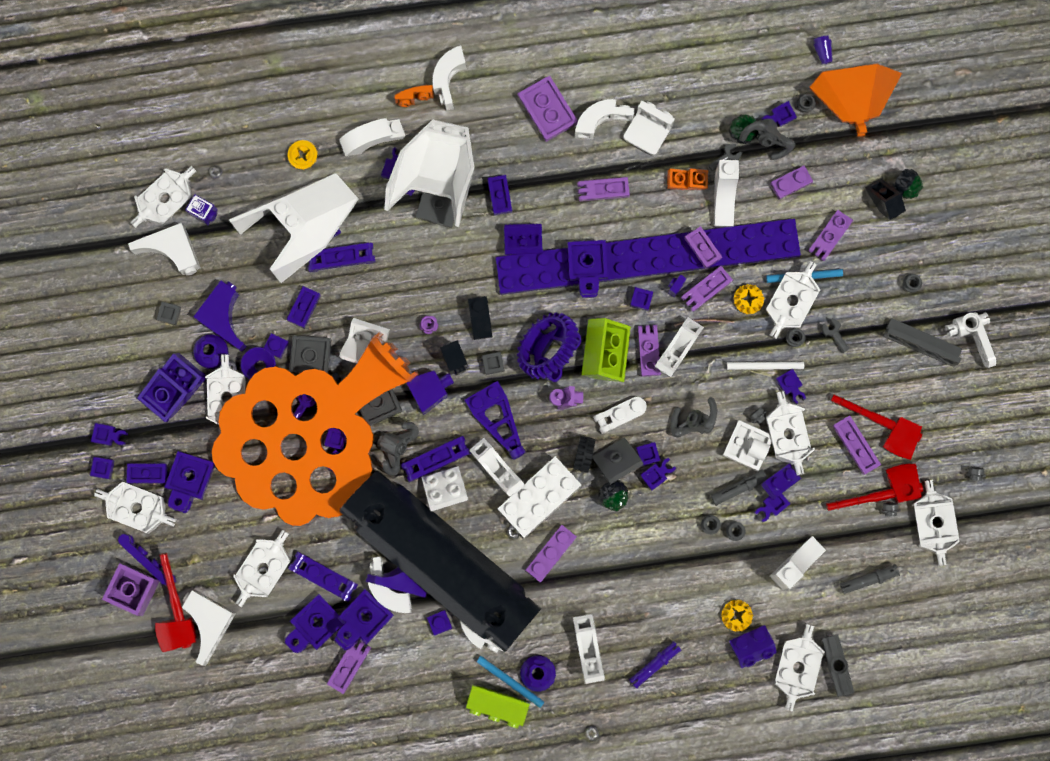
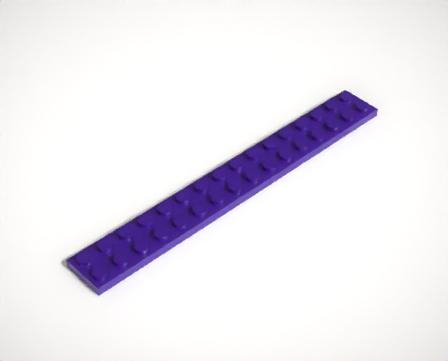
M795 219L704 230L722 256L721 260L708 268L801 256ZM691 232L606 243L608 279H599V283L705 269V267L684 239ZM568 248L546 250L539 254H514L496 257L500 295L579 285V280L569 281ZM585 256V259L582 260V262L586 263V265H590V263L593 262V259H590L589 256Z

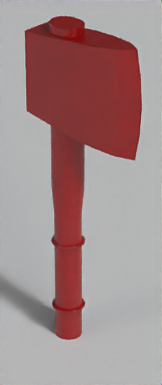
M833 394L830 401L890 429L891 432L883 447L897 456L911 460L917 442H920L923 435L920 433L922 426L903 417H900L896 422L881 414L865 409L863 406L844 399V397Z
M902 464L887 469L886 474L891 489L826 503L827 510H839L840 508L895 498L896 503L920 499L923 487L921 482H919L916 464Z
M162 553L159 556L174 619L155 623V631L162 652H167L181 647L182 649L191 647V644L195 643L197 638L192 618H184L167 553Z

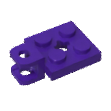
M606 240L568 242L569 281L579 280V292L582 298L597 297L599 279H608ZM585 256H589L590 259H593V262H591L590 265H586V263L582 262V260L585 259Z
M178 451L164 487L172 490L168 506L173 510L187 513L192 506L194 498L203 500L215 464L211 461ZM194 471V479L187 481L188 478L185 474Z
M364 589L338 617L344 625L339 629L334 641L345 651L352 648L359 639L367 645L394 615ZM369 613L370 621H363L361 614Z
M318 594L290 620L296 628L286 637L285 644L294 653L302 652L310 644L318 650L344 624L338 619L339 615ZM315 617L318 619L323 618V625L321 627H314L315 621L313 619ZM295 639L299 640V644L297 646H294L293 644Z

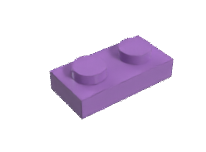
M802 166L772 181L770 185L780 200L812 184L813 180L806 167Z
M701 226L685 236L684 239L705 269L722 259V256Z

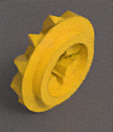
M296 141L288 150V160L296 169L305 170L306 168H311L317 161V149L309 141ZM299 149H300V151L303 152V153H306V152H307V154H306V157H307L306 159H307V160H306V161H305V159H303V158H300V159H299V157H300V154H299L300 152L298 151Z
M746 284L736 290L734 304L740 312L754 314L763 306L764 296L762 290L756 285ZM748 292L751 297L755 298L751 301L750 306L748 301L743 299L747 297Z
M741 600L728 602L721 614L724 625L732 631L747 629L753 619L751 607ZM734 610L737 612L744 611L743 615H741V621L738 619L730 620L734 616Z

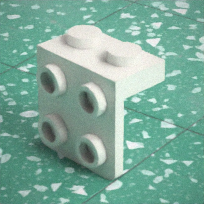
M641 101L637 114L623 138L630 144L654 156L670 132L675 118L667 111L662 112L656 109V106L651 102Z
M353 318L349 337L340 351L339 357L358 363L370 343V339L380 331L384 334L381 339L386 343L390 329Z

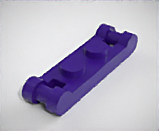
M373 243L323 249L309 260L308 272L375 263V256H373L372 252L374 250ZM359 251H365V256L360 257ZM321 257L322 263H317L316 258Z
M464 436L403 463L401 467L408 475L406 477L408 482H413L472 454L469 451L470 448L466 447ZM458 446L460 452L455 454L453 447ZM418 465L420 471L414 472L412 467Z
M120 535L118 538L119 544L163 585H167L164 572L161 569V563L155 558L153 560L147 556L149 552L141 545L139 547L134 544L135 540L131 535Z
M297 551L293 564L290 563L288 567L289 570L345 601H350V595L353 589L356 590L358 584ZM303 561L307 563L304 570L299 568ZM342 583L347 585L343 592L339 590Z

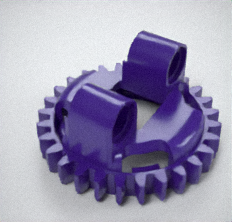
M557 312L554 314L549 313L548 316L543 315L542 320L538 318L537 323H532V327L527 329V334L523 335L524 339L520 341L521 346L517 348L520 351L517 353L519 367L532 378L540 379L542 377L543 379L557 382L562 376V369L566 363H569L570 358L574 356V350H577L581 344V335L577 332L579 330L576 327L577 324L570 317ZM551 324L556 326V329L548 334L541 332L551 327ZM553 340L561 345L551 359L543 357ZM530 354L534 355L535 365L529 363L531 361Z

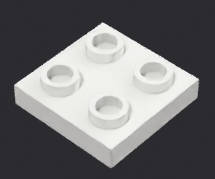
M738 420L722 456L758 472L770 449L771 436L767 432Z
M459 466L421 477L431 511L468 500Z

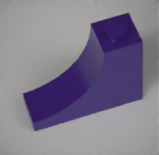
M220 281L194 315V318L243 353L247 346L236 335L232 323L233 307L239 296L235 291L237 287L229 281L226 284Z
M398 567L386 574L367 575L366 582L426 597L427 591Z

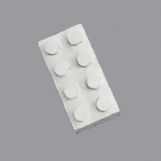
M555 456L525 485L498 508V511L525 539L580 489L582 485Z

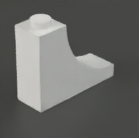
M719 160L714 185V228L734 226L739 160Z
M182 223L128 243L130 251L135 255L153 252L170 258L174 261L182 275H192L197 272L196 270L200 269L187 230Z
M811 536L770 577L782 590L790 589L826 550Z
M192 590L191 593L188 592L182 601L184 603L182 608L194 618L198 625L201 636V648L196 663L206 666L236 613Z

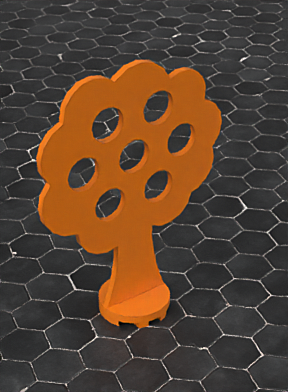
M379 331L370 339V343L356 366L339 384L336 383L330 374L319 369L305 370L298 375H294L284 368L269 367L253 375L247 384L245 394L233 396L225 402L219 414L221 434L213 444L212 459L218 471L225 476L235 478L237 492L245 503L253 508L263 510L276 507L279 517L285 523L292 526H302L309 523L316 515L326 518L342 515L339 512L341 507L371 476L373 470L369 452L373 446L374 435L369 423L364 418L356 415V413L378 396L397 386L411 382L418 375L417 371L412 373L408 368L410 361L406 357H399L395 353L398 348L393 343H385L381 339L384 335ZM303 394L310 395L317 403V413L309 421L299 420L292 412L293 401L296 397ZM260 401H270L277 408V420L269 427L259 426L253 419V408ZM329 428L340 429L346 436V447L339 454H330L322 447V435ZM290 434H298L306 441V453L299 460L288 459L282 452V441ZM251 439L260 440L267 448V457L260 465H250L242 456L244 444ZM318 467H328L336 475L335 487L327 493L318 492L311 485V474ZM279 473H288L296 480V492L288 499L278 498L272 491V480Z

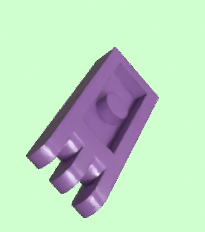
M628 177L577 182L578 187H585L578 189V194H586L585 196H579V201L627 198L630 196Z
M837 210L813 243L809 252L812 253L815 247L819 250L815 256L818 257L821 252H824L825 254L821 260L825 261L853 220Z
M720 266L681 298L685 300L689 296L691 297L686 304L690 306L695 302L696 305L691 308V311L694 312L728 286L733 279Z
M642 325L638 326L641 377L660 376L661 371L655 367L660 359L657 325H653V332H650L649 325H645L646 333H642Z
M361 641L357 648L353 646L347 650L327 685L345 694L372 647L367 646L364 652L361 651L365 645Z

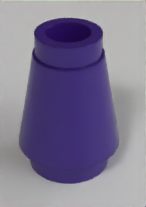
M829 36L814 39L815 44L813 46L822 65L833 62L832 40L829 39Z

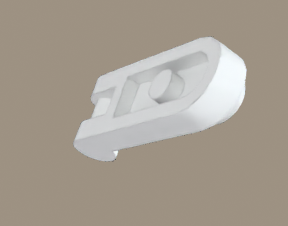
M634 397L595 415L593 418L595 422H598L601 434H604L642 416L646 411L647 405L644 399ZM610 417L612 423L607 425L605 418Z

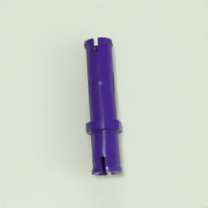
M674 641L662 652L659 651L655 658L629 678L631 683L638 679L634 684L636 689L661 667L667 665L668 661L682 651L679 646L672 650L677 645Z

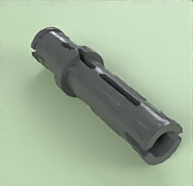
M760 470L749 477L744 476L742 477L743 480L711 494L715 506H718L747 490H753V487L768 479L765 472Z
M896 564L880 570L877 568L872 573L841 582L839 584L840 588L843 589L842 593L845 595L876 583L882 584L884 580L900 576L899 570H896L898 567Z

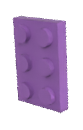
M550 75L518 93L519 99L546 142L577 125L578 120Z

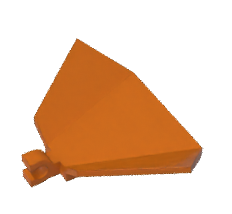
M879 64L825 71L818 76L809 89L842 122L855 124L857 137H861L867 133L864 122H868L881 115L902 73Z

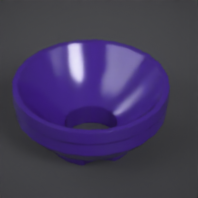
M208 334L196 342L193 354L200 366L207 369H215L221 366V355H228L229 349L227 343L221 337ZM209 344L213 345L214 352L211 355L204 354V347Z
M256 347L244 354L241 360V370L246 378L250 380L258 372L255 369V365L259 361L265 362L266 368L276 367L274 355L269 350Z
M532 656L521 666V680L532 691H544L555 681V666L544 656ZM535 668H541L544 671L542 679L536 680L533 678L532 671Z

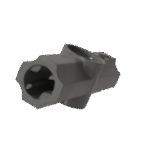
M839 635L821 638L828 662L827 668L831 673L837 697L855 693ZM836 660H840L842 663V668L839 671H836L833 667Z

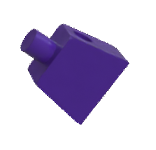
M434 370L416 376L411 382H407V385L424 415L448 397L444 388L452 385L454 381L449 373L438 378Z

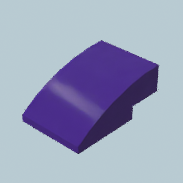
M173 353L163 368L158 369L137 399L164 422H168L202 385L206 375L180 353Z

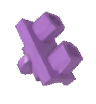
M574 386L555 389L551 391L549 400L553 405L557 406V410H564L577 406V404H582L583 392L575 391Z

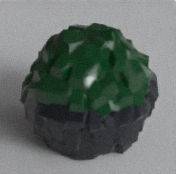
M742 114L733 119L729 124V133L732 139L742 144H747L756 139L758 130L750 132L743 142L739 140V137L745 127L757 120L754 116Z
M904 169L892 187L901 193L902 198L913 199L918 197L919 192L923 189V183L916 171Z
M620 480L612 484L608 482L599 489L600 503L605 508L618 512L627 505L628 489Z

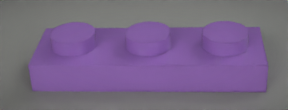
M850 415L833 425L834 430L863 475L881 465Z
M561 525L525 571L541 583L577 536Z

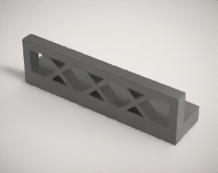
M893 318L889 320L883 337L952 367L960 363L961 358L959 356L962 348Z

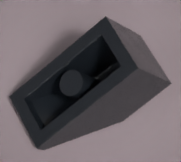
M880 178L865 187L879 212L889 220L898 217L906 211L901 193Z
M487 296L469 298L468 303L474 340L493 338Z
M458 340L440 347L451 375L454 373L455 375H460L466 372L468 363Z

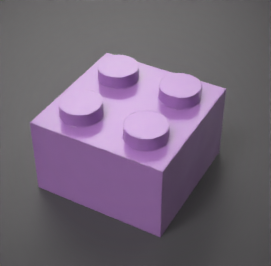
M119 563L102 600L136 616H143L160 581L126 564Z

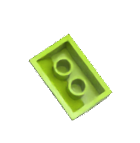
M607 318L588 319L582 376L598 380L624 382L631 326Z
M474 684L472 685L466 708L470 709L469 713L481 716V713L489 715V720L499 722L502 719L508 721V726L518 728L519 725H524L530 702Z

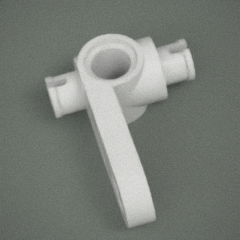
M977 312L968 313L965 316L953 319V324L945 325L946 331L951 330L947 333L949 337L956 334L958 337L972 334L984 366L986 368L996 366V358L983 326L990 324V319H985L988 317L986 312L980 315ZM966 320H970L973 323V328L967 327Z

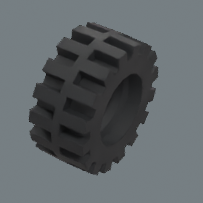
M580 436L574 470L589 472L596 439Z

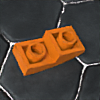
M433 85L412 87L395 95L396 105L410 107V105H415V98L423 101L434 98Z
M691 168L689 170L669 169L667 189L706 190L708 189V170Z

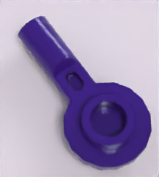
M303 394L299 396L300 405L294 412L296 418L300 419L306 408L316 404L315 399L310 395Z

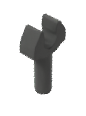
M728 144L724 148V155L709 164L708 167L713 171L717 168L719 160H739L742 152L731 155L730 151L735 149L736 144Z
M833 318L830 320L834 327L833 330H829L824 323L822 325L823 335L825 337H833L843 353L848 351L849 347L839 334V328L842 326L840 322Z

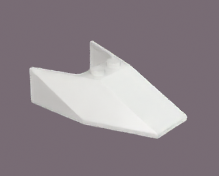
M431 120L400 150L386 186L384 210L388 211L409 190L426 192L451 199L455 226L459 227L474 172L469 128Z
M335 173L281 195L233 217L229 221L241 235L271 211L288 230L291 238L270 268L275 277L282 283L326 248L359 199Z

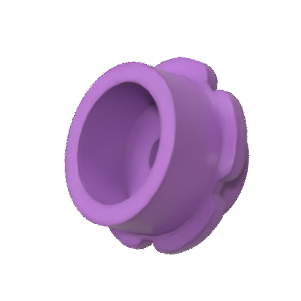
M424 316L419 324L420 329L426 334H432L433 331L438 329L437 319L433 316Z

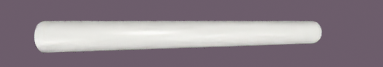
M727 362V370L804 369V362Z

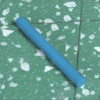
M843 269L813 271L811 277L813 279L843 276ZM785 274L766 275L767 283L781 282Z
M482 656L476 661L539 708L544 704L542 699Z

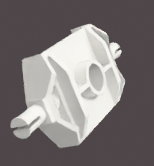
M192 166L181 174L164 169V174L139 197L135 196L139 215L130 223L135 228L142 221L163 225L192 198L188 182L189 178L197 171ZM164 194L170 196L169 201L166 203L160 201L161 196Z
M809 261L805 271L786 272L766 309L775 323L770 334L771 337L777 339L783 328L801 327L820 292V288L811 277L817 264L814 263L812 265L813 262ZM790 295H795L798 298V303L795 306H791L787 302V298Z
M221 355L220 368L205 376L207 379L208 417L206 419L218 425L219 414L225 404L222 399L223 394L230 392L233 397L245 394L246 392L245 375L231 369V366H229V355Z
M784 391L777 392L779 404L777 408L766 416L775 456L780 461L794 465L796 476L805 474L802 460L815 450V448L811 449L802 411H805V408L788 404ZM785 429L791 432V439L785 438Z
M933 480L924 481L926 495L912 504L915 510L920 545L918 546L936 553L938 566L947 565L946 551L960 542L953 499L934 491ZM939 517L942 520L940 528L933 526V518Z
M121 482L108 493L97 489L96 492L103 495L97 493L94 495L106 501L107 518L148 534L161 523L174 527L175 523L170 521L176 522L177 520L165 514L164 497L125 482ZM136 503L142 505V510L138 514H135L132 509Z
M282 530L274 541L256 540L257 543L236 575L233 576L241 590V595L235 604L243 607L247 598L251 596H269L291 561L283 547V542L289 535L287 532ZM262 563L268 565V572L266 574H260L258 571V567Z
M806 624L804 635L801 638L785 641L774 683L787 695L788 699L785 709L793 711L797 698L815 694L814 688L822 656L825 653L812 640L811 636L814 626ZM796 662H801L804 666L801 673H796L793 669V665Z

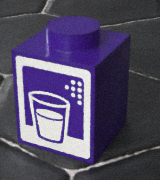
M196 194L185 209L190 216L206 225L215 220L218 210L214 204Z

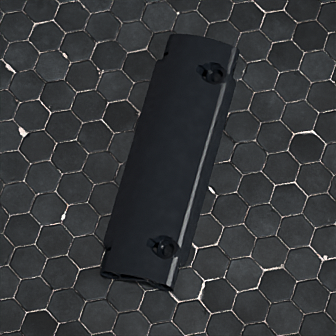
M376 471L339 510L352 523L356 521L355 529L358 534L479 637L489 639L492 636L493 639L491 641L504 652L508 650L542 609L529 597H525L524 588L435 512L431 511L429 507L404 486L392 484L380 471ZM374 510H377L380 513V515L378 516L374 512ZM495 611L499 613L500 618L494 614Z

